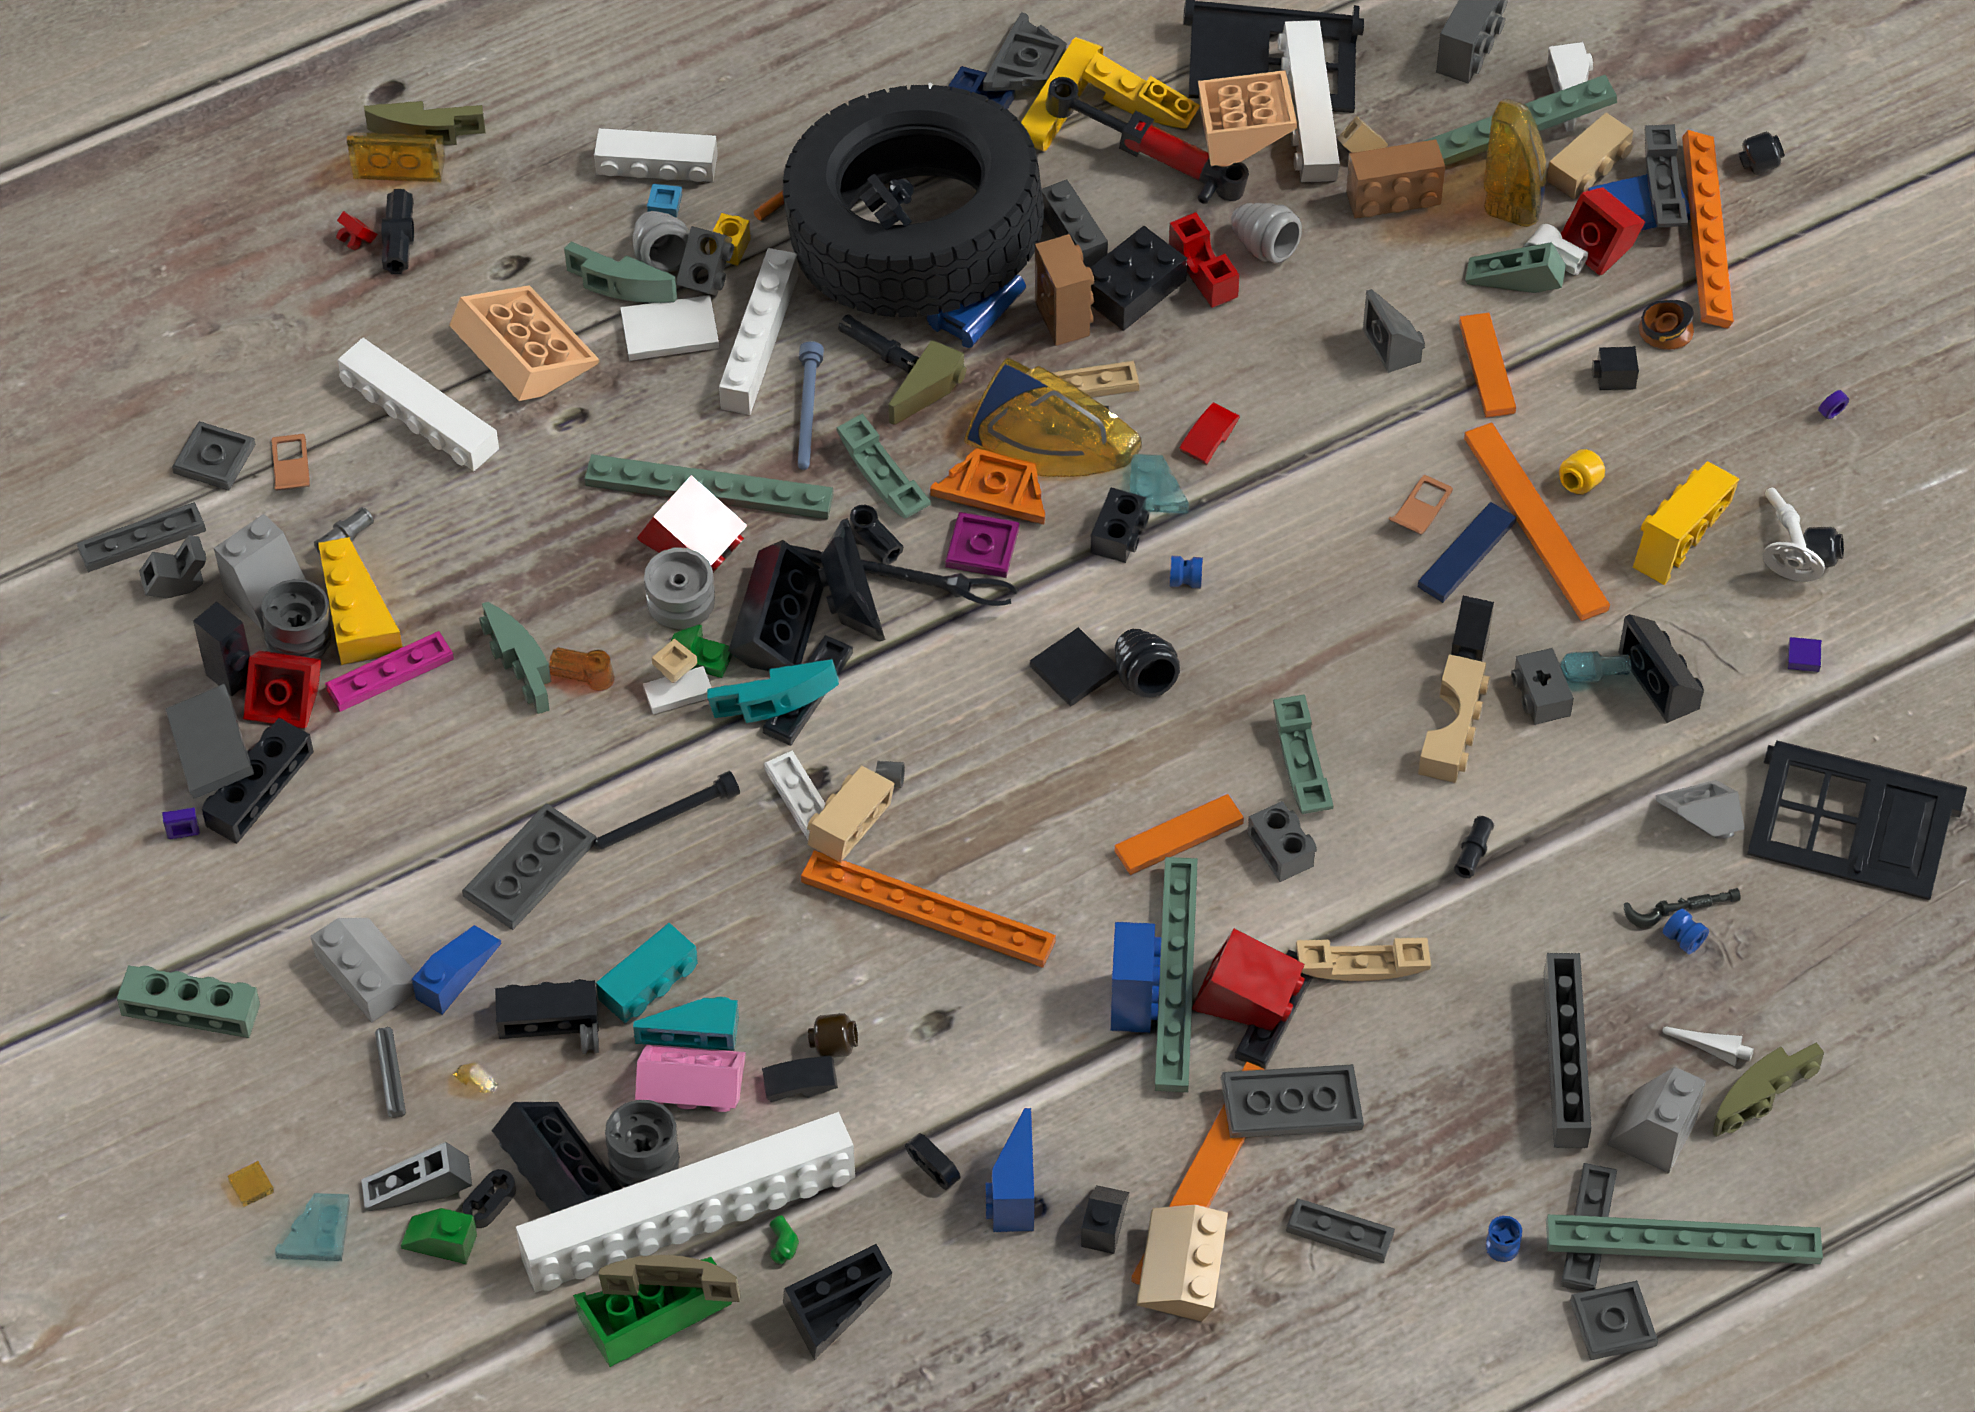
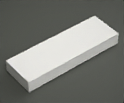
M792 750L765 762L764 770L808 840L810 833L807 830L808 823L815 813H821L825 802Z

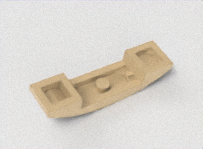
M1395 938L1393 945L1330 947V940L1296 941L1298 961L1305 964L1301 973L1318 978L1342 981H1373L1413 975L1431 969L1427 938Z

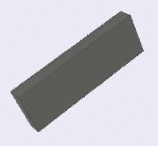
M1297 1198L1287 1224L1286 1232L1384 1263L1395 1228Z

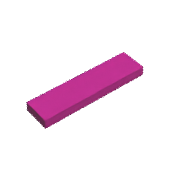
M437 631L325 683V687L336 707L341 712L454 660L453 652L441 633Z

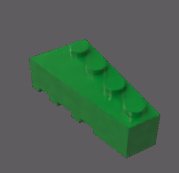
M712 1257L701 1259L702 1261L717 1265ZM639 1284L637 1296L603 1294V1291L586 1295L585 1292L573 1295L579 1319L609 1367L732 1304L730 1301L705 1300L703 1288Z

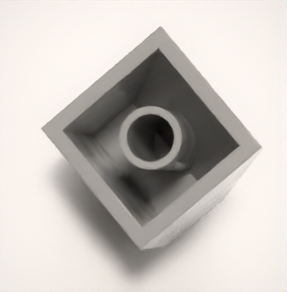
M265 514L214 548L224 593L262 630L264 627L262 602L269 589L282 581L292 579L305 580L284 532Z
M1673 1067L1639 1087L1631 1097L1607 1145L1670 1173L1697 1121L1706 1080Z

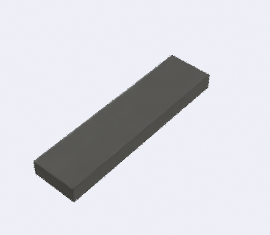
M193 502L78 542L77 547L87 572H91L183 540L188 535L194 536L206 532V527L196 503Z
M1588 1163L1583 1164L1574 1212L1575 1216L1609 1217L1617 1169ZM1567 1252L1560 1287L1580 1291L1596 1289L1602 1254Z

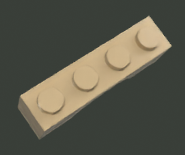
M1449 654L1442 677L1440 698L1451 705L1457 714V718L1450 725L1442 729L1427 731L1420 756L1418 775L1456 783L1459 771L1465 772L1469 753L1464 751L1466 745H1473L1476 727H1471L1473 719L1479 721L1483 702L1478 701L1480 694L1486 695L1490 676H1485V662Z

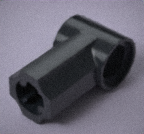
M866 504L858 505L851 510L849 523L856 544L863 545L880 563L890 565L896 561L903 552L904 547L878 520L876 510Z

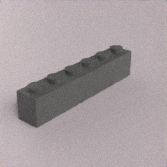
M1547 953L1543 977L1554 1148H1588L1592 1127L1580 953Z

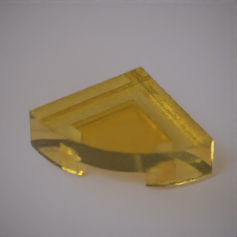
M477 1063L460 1065L453 1074L454 1077L465 1085L469 1081L478 1085L481 1088L479 1091L481 1093H493L499 1085Z

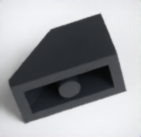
M1463 595L1451 655L1483 662L1490 636L1494 602Z
M1096 1185L1089 1198L1081 1228V1247L1115 1254L1130 1192Z

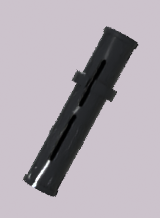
M850 314L845 315L842 320L851 325V327L839 323L838 330L845 333L881 355V359L884 362H892L908 374L913 366L908 364V361L916 364L919 359L918 356L901 348V344L896 340H888L853 318Z

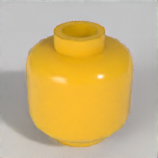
M1580 449L1562 462L1559 467V476L1562 485L1568 491L1583 495L1601 483L1605 476V467L1603 461L1595 452L1588 449Z

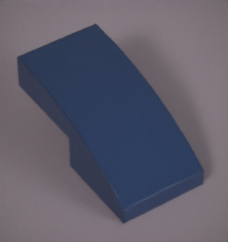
M963 66L960 67L949 84L950 91L955 87L970 91V95L972 92L988 97V100L992 99L1004 106V109H1008L1016 97L1015 90L984 91L983 81L987 72Z

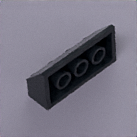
M784 540L759 550L728 652L750 668L765 671L801 664L824 588L818 573L820 567Z
M513 1102L491 1130L499 1140L501 1148L510 1155L516 1163L520 1174L527 1178L535 1189L536 1196L546 1204L551 1213L622 1189L559 1102Z

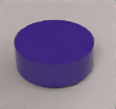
M1837 390L1821 403L1818 411L1825 419H1832L1846 408L1849 398L1842 390Z

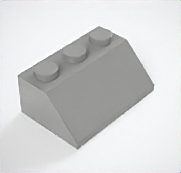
M337 918L311 935L315 957L371 1023L415 995L412 978L416 975V972L369 918Z

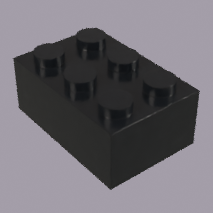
M1142 226L1090 267L1094 276V284L1091 285L1094 303L1090 304V306L1120 329L1126 330L1186 282L1187 257L1146 226Z

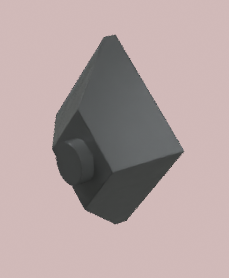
M1367 290L1363 330L1387 372L1390 373L1420 363L1422 350L1425 348L1422 333L1420 331L1416 332L1411 321L1374 290Z

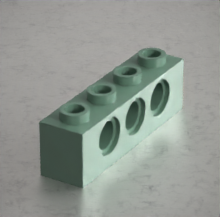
M128 965L117 996L121 1016L250 1038L260 1007L256 987H252L247 983L237 982L234 984L219 981L214 977H193L180 971L170 973L156 970L150 966L136 967ZM156 992H162L161 994L153 995ZM189 997H195L192 1000L185 1001ZM220 1003H227L223 1006H217Z

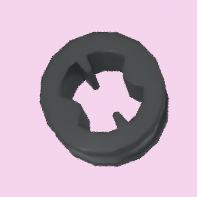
M593 1023L591 1027L580 1024L582 1054H587L588 1050L599 1053L597 1023Z

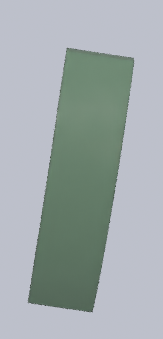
M863 413L837 427V432L844 446L863 476L885 503L898 515L906 519L931 505V501L915 480H908L880 444V435Z
M1305 694L1273 699L1282 753L1290 784L1301 814L1333 809L1334 805L1327 778L1323 776L1311 730L1312 720Z

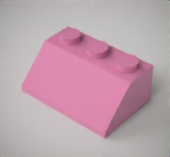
M646 1044L637 1061L635 1100H652L662 1105L664 1103L677 1104V1107L681 1109H695L698 1105L711 1106L710 1109L716 1112L730 1111L731 1108H736L740 1100L746 1052Z

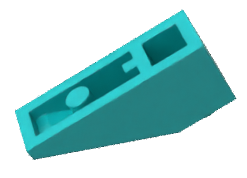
M727 997L702 998L636 1020L633 1024L635 1044L735 1051L739 1022L738 1000H731Z

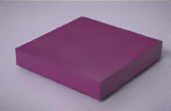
M959 512L947 553L945 568L1007 578L1020 529V522Z

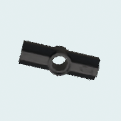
M394 189L393 192L387 194L386 217L382 218L381 223L383 243L382 266L384 270L389 271L391 274H402L403 271L409 269L410 245L414 244V221L412 218L414 200L413 194L405 189Z

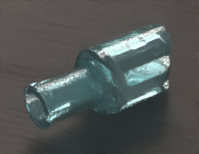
M1598 651L1567 653L1559 663L1567 683L1600 682L1603 676L1629 675L1631 670V662L1628 655L1602 657Z

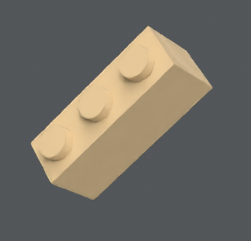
M1604 113L1549 161L1547 181L1572 199H1575L1582 192L1588 191V188L1592 187L1601 175H1607L1618 160L1625 159L1630 154L1633 148V144H1631L1633 130L1608 113Z
M861 765L854 775L849 774L845 778L841 790L837 794L832 793L829 796L821 813H815L811 817L807 826V830L810 831L807 845L841 863L890 806L895 783Z

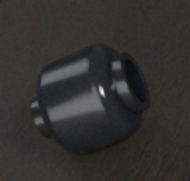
M1767 131L1745 139L1742 143L1743 151L1738 153L1743 168H1750L1756 175L1779 167L1781 158L1785 157L1778 136H1772Z
M1809 527L1805 530L1803 537L1806 548L1816 553L1822 559L1825 567H1833L1839 559H1843V535L1838 534L1834 527Z

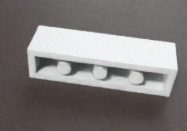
M599 128L594 153L596 175L713 182L717 162L716 136Z

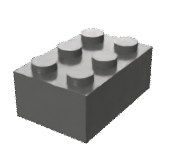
M1459 0L1440 33L1436 73L1465 83L1470 82L1474 73L1479 74L1483 65L1484 54H1490L1495 41L1494 36L1496 34L1500 35L1504 28L1506 18L1502 17L1507 7L1508 0Z

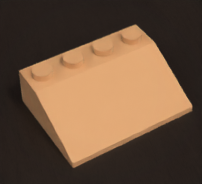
M1286 70L1198 81L1201 115L1211 166L1226 167L1233 163L1242 162L1297 129Z
M530 285L460 297L449 325L519 401L542 397L599 363L598 357Z

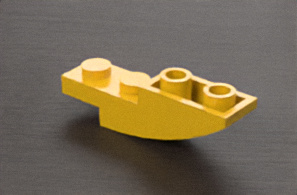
M1099 52L1095 53L1081 76L1084 80L1106 92L1103 99L1131 114L1138 111L1153 118L1155 123L1186 129L1200 107L1199 104L1151 75L1145 81Z

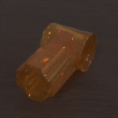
M557 647L553 649L550 656V675L587 682L588 686L596 691L606 690L614 683L615 676L609 655L603 650H592L584 653Z

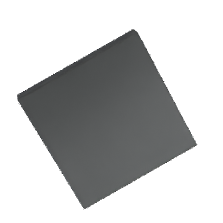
M199 421L173 464V473L230 490L256 445L255 438Z
M1637 1280L1571 1294L1570 1301L1590 1361L1657 1346L1658 1339Z

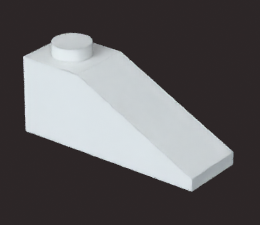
M1583 42L1549 47L1546 67L1554 92L1556 93L1588 81L1589 71L1593 70V59L1590 53H1586ZM1576 118L1564 122L1567 132L1573 131Z

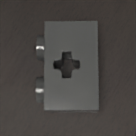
M1553 648L1516 656L1515 669L1511 670L1512 682L1515 688H1520L1523 709L1526 714L1530 713L1534 725L1570 717L1574 698Z

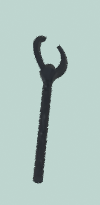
M791 545L811 561L822 563L820 558L821 551ZM861 559L866 573L942 588L956 598L963 596L968 600L984 605L1004 606L1011 604V599L993 601L978 597L970 593L971 584L1001 585L1010 589L1014 594H1017L1019 591L1016 586L1003 580L967 578L962 573L951 576L933 575L932 573H923L922 571H914L912 569Z

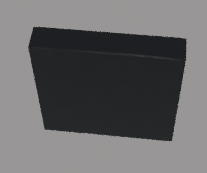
M1079 627L1030 660V667L1070 707L1119 674L1116 670V663Z

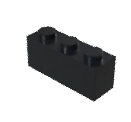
M216 601L194 619L193 623L206 676L219 686L225 684L229 694L233 696L240 689L246 688L250 651L243 622Z
M577 979L567 983L542 982L538 985L528 986L512 984L502 988H495L496 1023L499 1039L580 1033V1024L591 1027L593 1023H597L599 1032L595 980Z

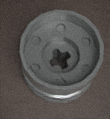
M299 579L282 581L271 587L265 594L262 602L264 640L267 650L269 652L315 659L321 657L329 648L331 640L329 602L326 593L318 585L308 580Z
M635 1100L621 1105L612 1112L606 1122L605 1137L608 1148L609 1168L613 1178L618 1183L628 1187L679 1169L680 1155L677 1142V1124L673 1114L664 1105L652 1100Z

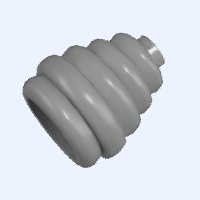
M1246 203L1235 209L1231 216L1233 232L1244 243L1245 248L1263 262L1281 263L1294 253L1302 235L1300 218L1284 205Z
M658 211L646 212L635 223L632 239L635 257L638 261H642L661 271L668 273L677 271L681 266L690 231L683 221L668 213Z

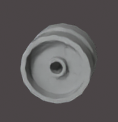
M689 548L664 550L650 560L644 574L646 604L650 615L659 624L673 629H686L700 624L709 617L715 605L714 576L709 560L700 552Z

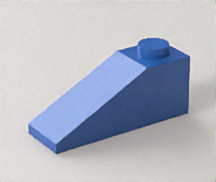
M475 925L431 955L412 978L416 1000L443 1015L501 945V940Z

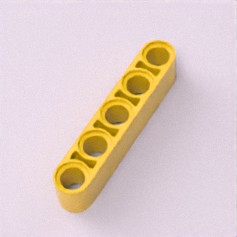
M1077 37L1071 41L1021 122L1029 133L1035 149L1045 152L1067 119V117H1054L1046 110L1045 104L1050 82L1058 77L1072 79L1078 86L1077 95L1080 98L1089 83L1081 78L1096 52L1103 55L1104 48L1102 46Z

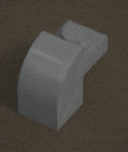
M188 535L175 555L152 552L139 570L145 596L172 598L191 593L203 584L204 581L200 569L205 565L206 553L202 548L200 537Z

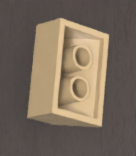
M1199 1205L1161 1207L1151 1210L1137 1306L1201 1322L1208 1316L1215 1305L1228 1213Z

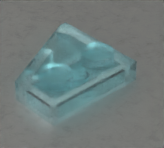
M1132 454L1130 493L1146 497V510L1150 512L1188 514L1189 502L1163 455Z
M314 1193L307 1203L304 1213L298 1216L292 1224V1231L283 1244L279 1243L275 1248L276 1259L342 1261L350 1206L349 1194Z

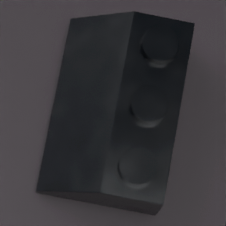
M1632 614L1625 616L1618 653L1665 722L1669 723L1699 710L1704 694L1702 683L1697 677L1694 678L1687 668L1684 657L1676 653L1671 645L1668 634L1664 630L1661 631L1653 620Z

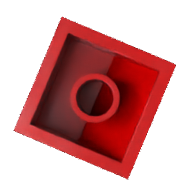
M1601 187L1581 193L1561 235L1562 239L1588 252L1585 264L1600 276L1609 270L1634 245L1645 221L1605 188Z
M261 650L249 657L243 719L274 724L278 718H281L296 727L306 728L318 693L321 659Z

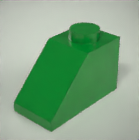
M444 1208L412 1216L403 1238L401 1249L467 1264L477 1237L474 1216Z

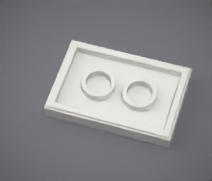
M710 295L677 299L675 302L649 303L620 307L629 361L719 348Z

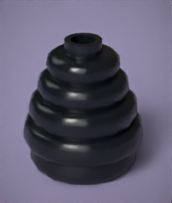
M1130 629L1119 636L1114 646L1116 670L1124 687L1142 698H1154L1171 689L1180 673V661L1172 644L1156 634H1151L1141 629Z

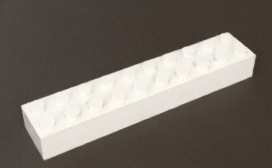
M839 1112L516 1226L521 1259L534 1292L556 1289L561 1283L572 1279L587 1278L593 1272L611 1263L639 1255L648 1256L664 1246L684 1243L692 1236L704 1232H715L723 1225L731 1222L746 1221L756 1213L768 1209H779L787 1202L798 1198H810L816 1195L818 1191L832 1186H843L855 1178L854 1145Z

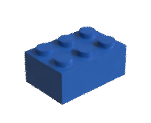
M1115 922L1110 1031L1150 1033L1151 1020H1158L1161 937H1155V924Z

